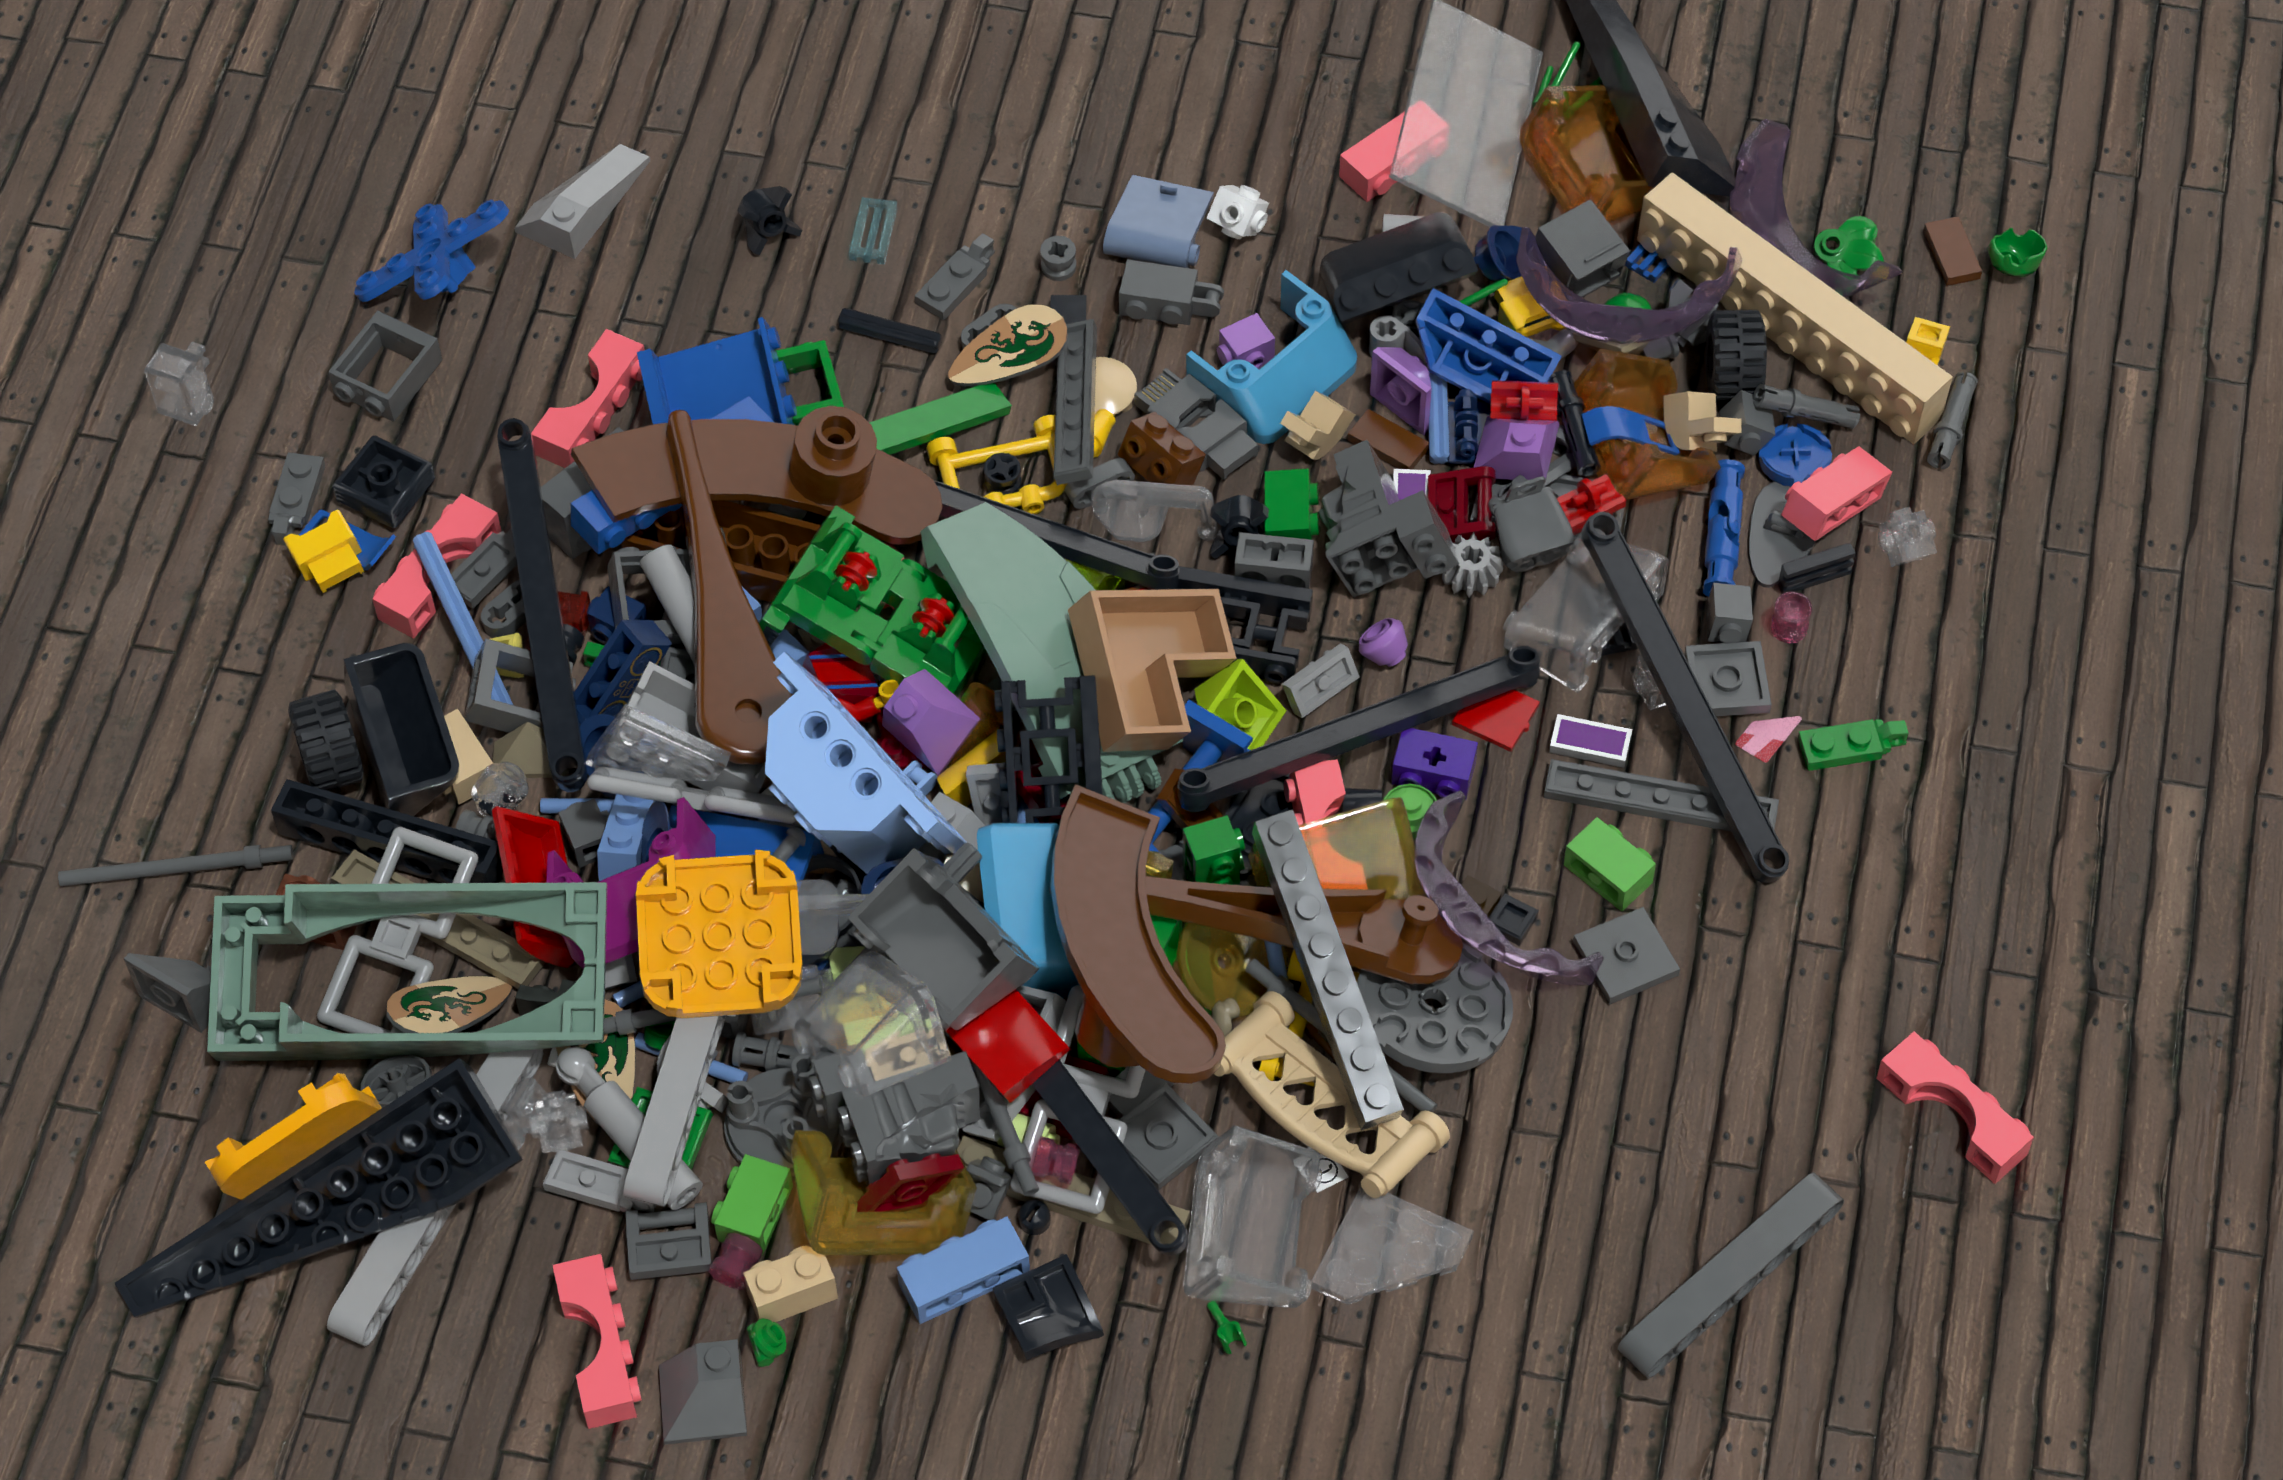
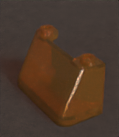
M1604 85L1547 86L1521 128L1520 143L1524 152L1565 213L1591 199L1606 220L1612 223L1642 211L1644 196L1654 187L1648 186L1641 168L1615 131L1620 121Z
M1599 349L1575 380L1574 386L1578 397L1583 399L1585 405L1584 413L1597 407L1614 406L1664 422V395L1675 394L1678 382L1669 360ZM1645 422L1650 440L1670 447L1666 430ZM1626 439L1604 440L1594 445L1601 465V469L1596 472L1598 477L1607 474L1615 490L1623 495L1626 500L1706 484L1721 468L1712 450L1704 447L1696 448L1690 455L1687 450L1679 448L1680 453L1673 455L1659 450L1655 444L1645 443L1643 445Z

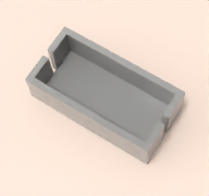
M649 661L612 732L609 742L706 791L719 786L758 793L766 778L765 762L758 765L736 764L717 756L703 743L695 726V684Z

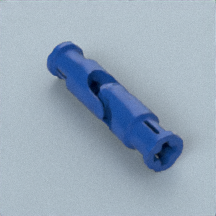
M1719 460L1714 463L1712 469L1715 485L1710 492L1708 535L1705 550V566L1708 572L1707 579L1703 585V593L1708 597L1713 583L1736 585L1733 581L1734 570L1738 567L1739 534L1743 507V492L1740 489V485L1745 473V466L1737 460Z

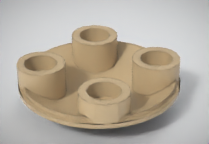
M1096 357L1095 413L1099 409H1106L1113 415L1129 411L1133 407L1134 394L1137 392V382L1133 372L1128 366L1116 359Z

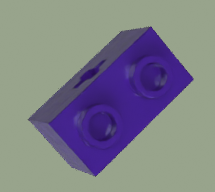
M1414 728L1401 732L1393 762L1392 785H1421L1431 791V793L1438 794L1446 799L1458 798L1467 800L1476 764L1478 742Z

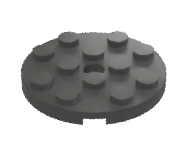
M1463 943L1458 966L1445 979L1430 984H1407L1361 969L1357 984L1382 1052L1406 1067L1433 1073H1454L1469 1070L1486 1062L1504 1043L1513 1017L1512 996L1500 971L1495 973L1482 960L1483 955ZM1428 998L1436 999L1443 1007L1437 1008L1436 1012H1433V1008L1428 1006L1424 1000Z

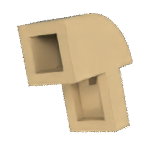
M1315 391L1300 416L1287 411L1280 424L1290 430L1284 441L1311 459L1318 460L1324 457L1337 444L1356 414L1330 397Z
M1687 391L1664 395V423L1666 432L1670 434L1675 446L1682 450L1717 452V443L1727 442L1728 435L1742 433L1741 419L1716 417L1715 393Z

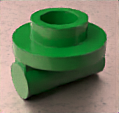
M762 1318L747 1327L749 1339L759 1367L772 1364L774 1358L779 1357L785 1352V1332L776 1322Z

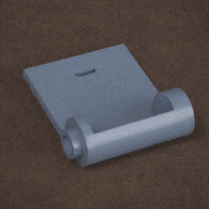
M1132 175L1108 223L1104 237L1103 253L1136 261L1189 268L1190 265L1196 266L1200 245L1195 244V238L1212 202L1214 192Z

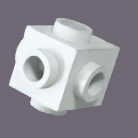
M1234 185L1220 186L1207 219L1222 226V232L1232 238L1241 239L1244 236H1255L1256 233L1263 229L1267 221L1268 214L1265 212L1269 203L1260 199V192L1245 185H1241L1240 188Z

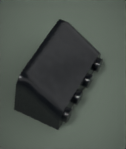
M1442 212L1430 214L1329 252L1324 256L1320 264L1322 281L1332 308L1341 325L1430 293L1432 288L1438 290L1473 277L1478 271L1473 255L1456 222L1450 215Z
M401 643L343 659L344 682L383 807L415 816L457 780L459 760L424 654L413 644Z

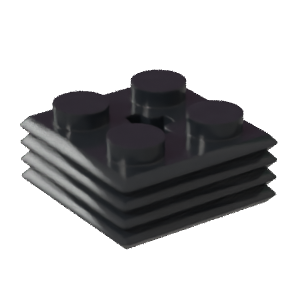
M373 435L333 483L332 487L334 488L333 491L337 501L391 528H396L434 481L435 475L431 462Z

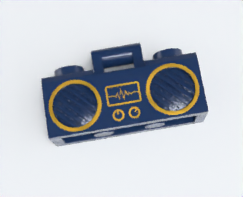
M653 620L620 621L574 692L580 724L585 719L596 714H608L619 719L649 661L658 666L660 665L661 659L666 655L672 642Z

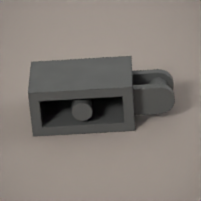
M1127 259L1119 291V315L1129 316L1134 319L1143 318L1163 321L1168 324L1190 325L1192 314L1208 317L1219 315L1221 306L1218 302L1223 299L1224 289L1217 284L1198 282V270Z

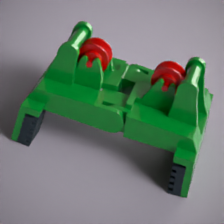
M836 505L823 521L758 622L769 646L772 645L783 631L788 621H791L852 660L863 665L872 663L870 670L886 680H896L900 685L903 679L926 669L958 698L985 655L986 649L949 583L911 559L902 560L903 554L851 524L855 516ZM886 603L895 608L888 620L878 616ZM860 604L861 607H860L857 611H854V610H856V608H857L858 605ZM960 637L962 640L958 647L955 648L954 645Z

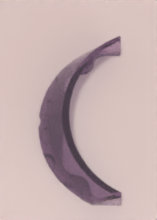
M1764 119L1742 143L1736 160L1740 161L1735 188L1730 193V211H1734L1735 218L1844 298L1902 274L1903 272L1898 266L1879 260L1875 261L1862 275L1844 273L1822 263L1806 249L1790 223L1783 195V164L1791 130L1786 125Z
M1522 227L1516 261L1531 295L1554 320L1569 330L1590 339L1603 342L1616 341L1625 344L1648 342L1672 335L1702 318L1722 299L1733 284L1741 266L1742 257L1737 247H1730L1726 269L1721 277L1700 283L1695 288L1690 300L1661 310L1594 304L1578 296L1568 289L1548 267L1530 227Z
M1460 790L1433 802L1427 810L1417 833L1415 862L1421 886L1426 896L1437 905L1438 914L1446 924L1477 950L1522 974L1558 984L1591 985L1604 960L1600 952L1580 960H1569L1551 948H1539L1531 951L1521 950L1514 947L1442 863L1445 840L1457 820L1466 796Z

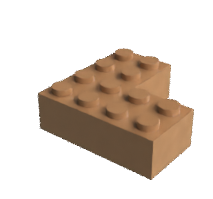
M1219 589L1089 591L1068 609L1084 676H1096L1099 736L1103 752L1168 750L1191 732L1178 678L1212 677L1237 659Z

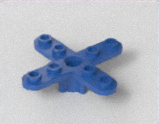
M488 200L481 204L475 213L465 219L462 217L457 218L448 225V213L441 204L433 205L430 203L424 205L415 214L416 219L413 224L414 249L406 254L399 253L393 256L379 270L375 272L368 271L360 276L356 281L355 295L361 302L370 301L413 275L415 292L423 300L430 299L440 292H455L467 274L476 268L464 252L462 246L500 224L509 213L508 207L501 200Z

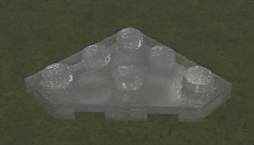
M625 704L590 750L585 764L595 768V770L599 767H608L643 773L655 778L667 777L682 781H715L727 766L731 752Z
M1361 1186L1311 1280L1310 1288L1349 1305L1361 1301L1364 1296L1385 1290L1387 1293L1416 1284L1418 1279L1438 1273L1442 1276L1455 1272L1473 1239L1474 1231L1389 1193L1379 1198H1372L1366 1194Z

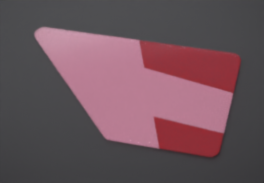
M1795 716L1753 721L1735 744L1759 760L1767 763L1802 718Z

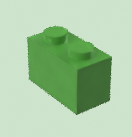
M1598 817L1566 845L1564 866L1621 912L1653 883L1656 863L1649 853L1642 848L1633 846L1623 837L1619 829L1611 824L1607 825Z
M745 1154L740 1166H734L730 1172L727 1182V1189L729 1191L724 1202L718 1201L712 1214L711 1223L715 1225L717 1240L763 1255L793 1188L790 1168Z

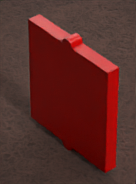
M1510 690L1460 709L1452 720V725L1512 752L1523 732L1529 731V722L1538 709L1540 701L1516 690Z

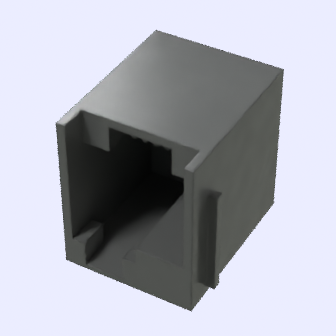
M1590 199L1539 227L1529 254L1549 281L1555 284L1567 305H1570L1619 278L1630 250Z

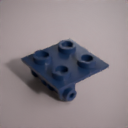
M1470 389L1460 390L1459 395L1455 398V402H1448L1450 453L1448 463L1475 464L1487 416H1490L1491 404L1477 402V397Z

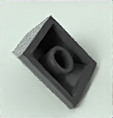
M133 953L127 954L124 961L139 997L202 1033L209 1024L211 966L204 968L190 960Z
M738 1339L698 1343L659 1365L664 1445L747 1436L742 1358Z

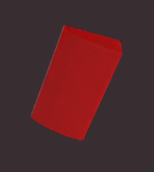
M498 806L492 809L506 883H546L548 853L553 850L567 864L559 821ZM513 921L517 943L532 956L564 968H568L575 962L569 954L562 935L536 926Z
M909 977L902 981L903 985L924 1009L930 1013L933 1008L930 1006V1000ZM1017 990L1011 992L961 1029L955 1030L949 1027L945 1031L963 1052L966 1051L969 1059L1009 1103L1014 1101L1071 1050Z

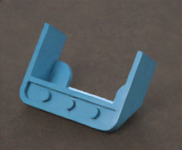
M1287 270L1281 274L1280 309L1306 330L1260 370L1245 360L1229 361L1219 370H1216L1192 350L1186 354V376L1188 374L1192 375L1216 394V402L1223 399L1247 421V435L1260 444L1273 443L1289 430L1280 424L1287 411L1300 416L1315 391L1329 396L1350 378L1357 368V352L1330 303Z
M993 823L981 827L977 831L978 851L982 855L979 863L985 911L1039 967V970L1022 986L1056 993L1062 998L1068 997L1071 988L1077 985L1080 986L1067 960L1056 926L1053 899L1049 893V884L1052 877V856L1059 825L1056 823Z

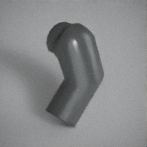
M1571 328L1562 329L1548 341L1529 338L1562 356L1561 359L1571 353L1579 343L1574 340L1573 333L1576 331Z

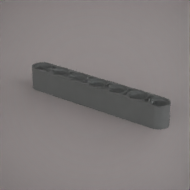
M1812 1172L1628 1332L1618 1345V1351L1647 1379L1655 1376L1825 1226L1839 1212L1844 1204V1199L1816 1173Z

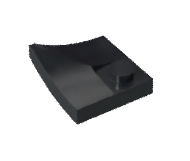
M1067 1254L992 1288L994 1296L1026 1360L1069 1344L1104 1336L1100 1322Z

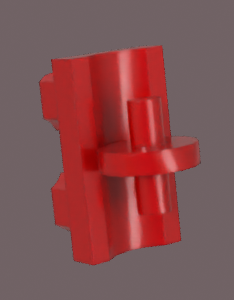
M1492 380L1490 418L1557 421L1558 383Z
M1607 474L1593 481L1585 478L1577 483L1576 489L1556 498L1571 525L1573 535L1582 532V528L1590 516L1597 512H1607L1613 515L1614 512L1626 507L1627 501L1623 495L1615 490Z

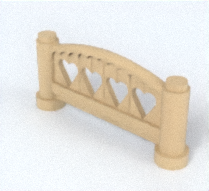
M1266 992L1255 1002L1254 1011L1224 1037L1226 1049L1220 1067L1214 1075L1234 1074L1258 1105L1281 1127L1323 1156L1362 1174L1361 1186L1370 1197L1379 1198L1380 1196H1385L1429 1152H1437L1448 1142L1450 1133L1447 1125L1438 1115L1426 1110L1419 1112L1410 1122L1400 1115L1397 1119L1362 1130L1374 1129L1376 1131L1374 1153L1365 1154L1361 1152L1357 1144L1348 1142L1345 1137L1347 1134L1362 1131L1338 1067L1287 1028L1295 1018L1294 1010L1287 999L1277 992ZM1281 1057L1284 1059L1281 1080H1269L1265 1072L1256 1070L1252 1063ZM1312 1081L1314 1083L1312 1104L1301 1105L1296 1100V1096L1287 1094L1283 1087ZM1343 1105L1345 1107L1343 1128L1340 1130L1330 1128L1327 1120L1316 1117L1314 1111Z

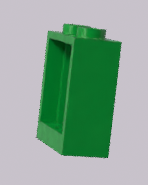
M825 340L806 342L799 346L776 350L779 361H784L788 374L821 367L830 396L828 400L796 406L797 416L792 417L794 425L798 426L802 418L815 409L827 406L844 407Z

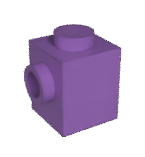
M1255 313L1219 330L1217 354L1223 365L1232 360H1245L1260 369L1275 357V337L1259 315Z

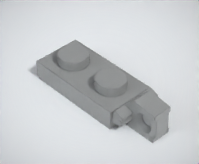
M558 1149L543 1182V1187L546 1191L617 1212L630 1211L631 1207L645 1212H654L656 1204L624 1197L627 1168Z

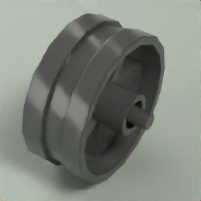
M398 1055L390 1057L374 1065L365 1074L361 1082V1090L369 1086L376 1099L382 1100L378 1102L383 1108L431 1077L432 1071L427 1062L418 1056Z

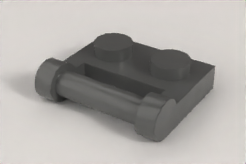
M707 1202L695 1203L694 1208L640 1214L638 1210L626 1211L628 1261L631 1280L712 1271ZM696 1224V1229L640 1235L641 1230Z

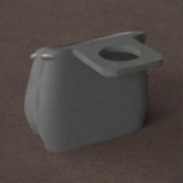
M1544 476L1511 486L1506 498L1494 503L1491 509V513L1495 515L1501 558L1505 566L1511 571L1522 572L1537 566L1548 565L1568 554L1569 547L1575 544L1571 525L1554 495L1555 491L1550 487H1543L1546 482ZM1534 485L1532 488L1528 490L1518 492L1519 490L1525 487Z

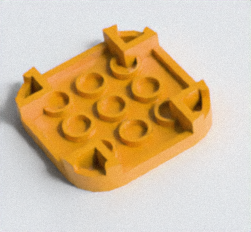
M755 850V855L678 860L674 859V855L659 858V862L648 869L642 879L637 882L635 896L639 974L644 996L654 1009L669 1017L694 1018L766 1013L780 1009L793 1000L801 987L803 973L798 888L794 871H791L783 861L770 855V851Z
M341 1073L334 1075L332 1080L317 1090L311 1082L298 1090L306 1105L244 1146L241 1142L229 1137L216 1146L220 1154L213 1159L205 1161V1164L223 1193L242 1200L382 1109L370 1087L367 1086L359 1091L353 1088L346 1075Z

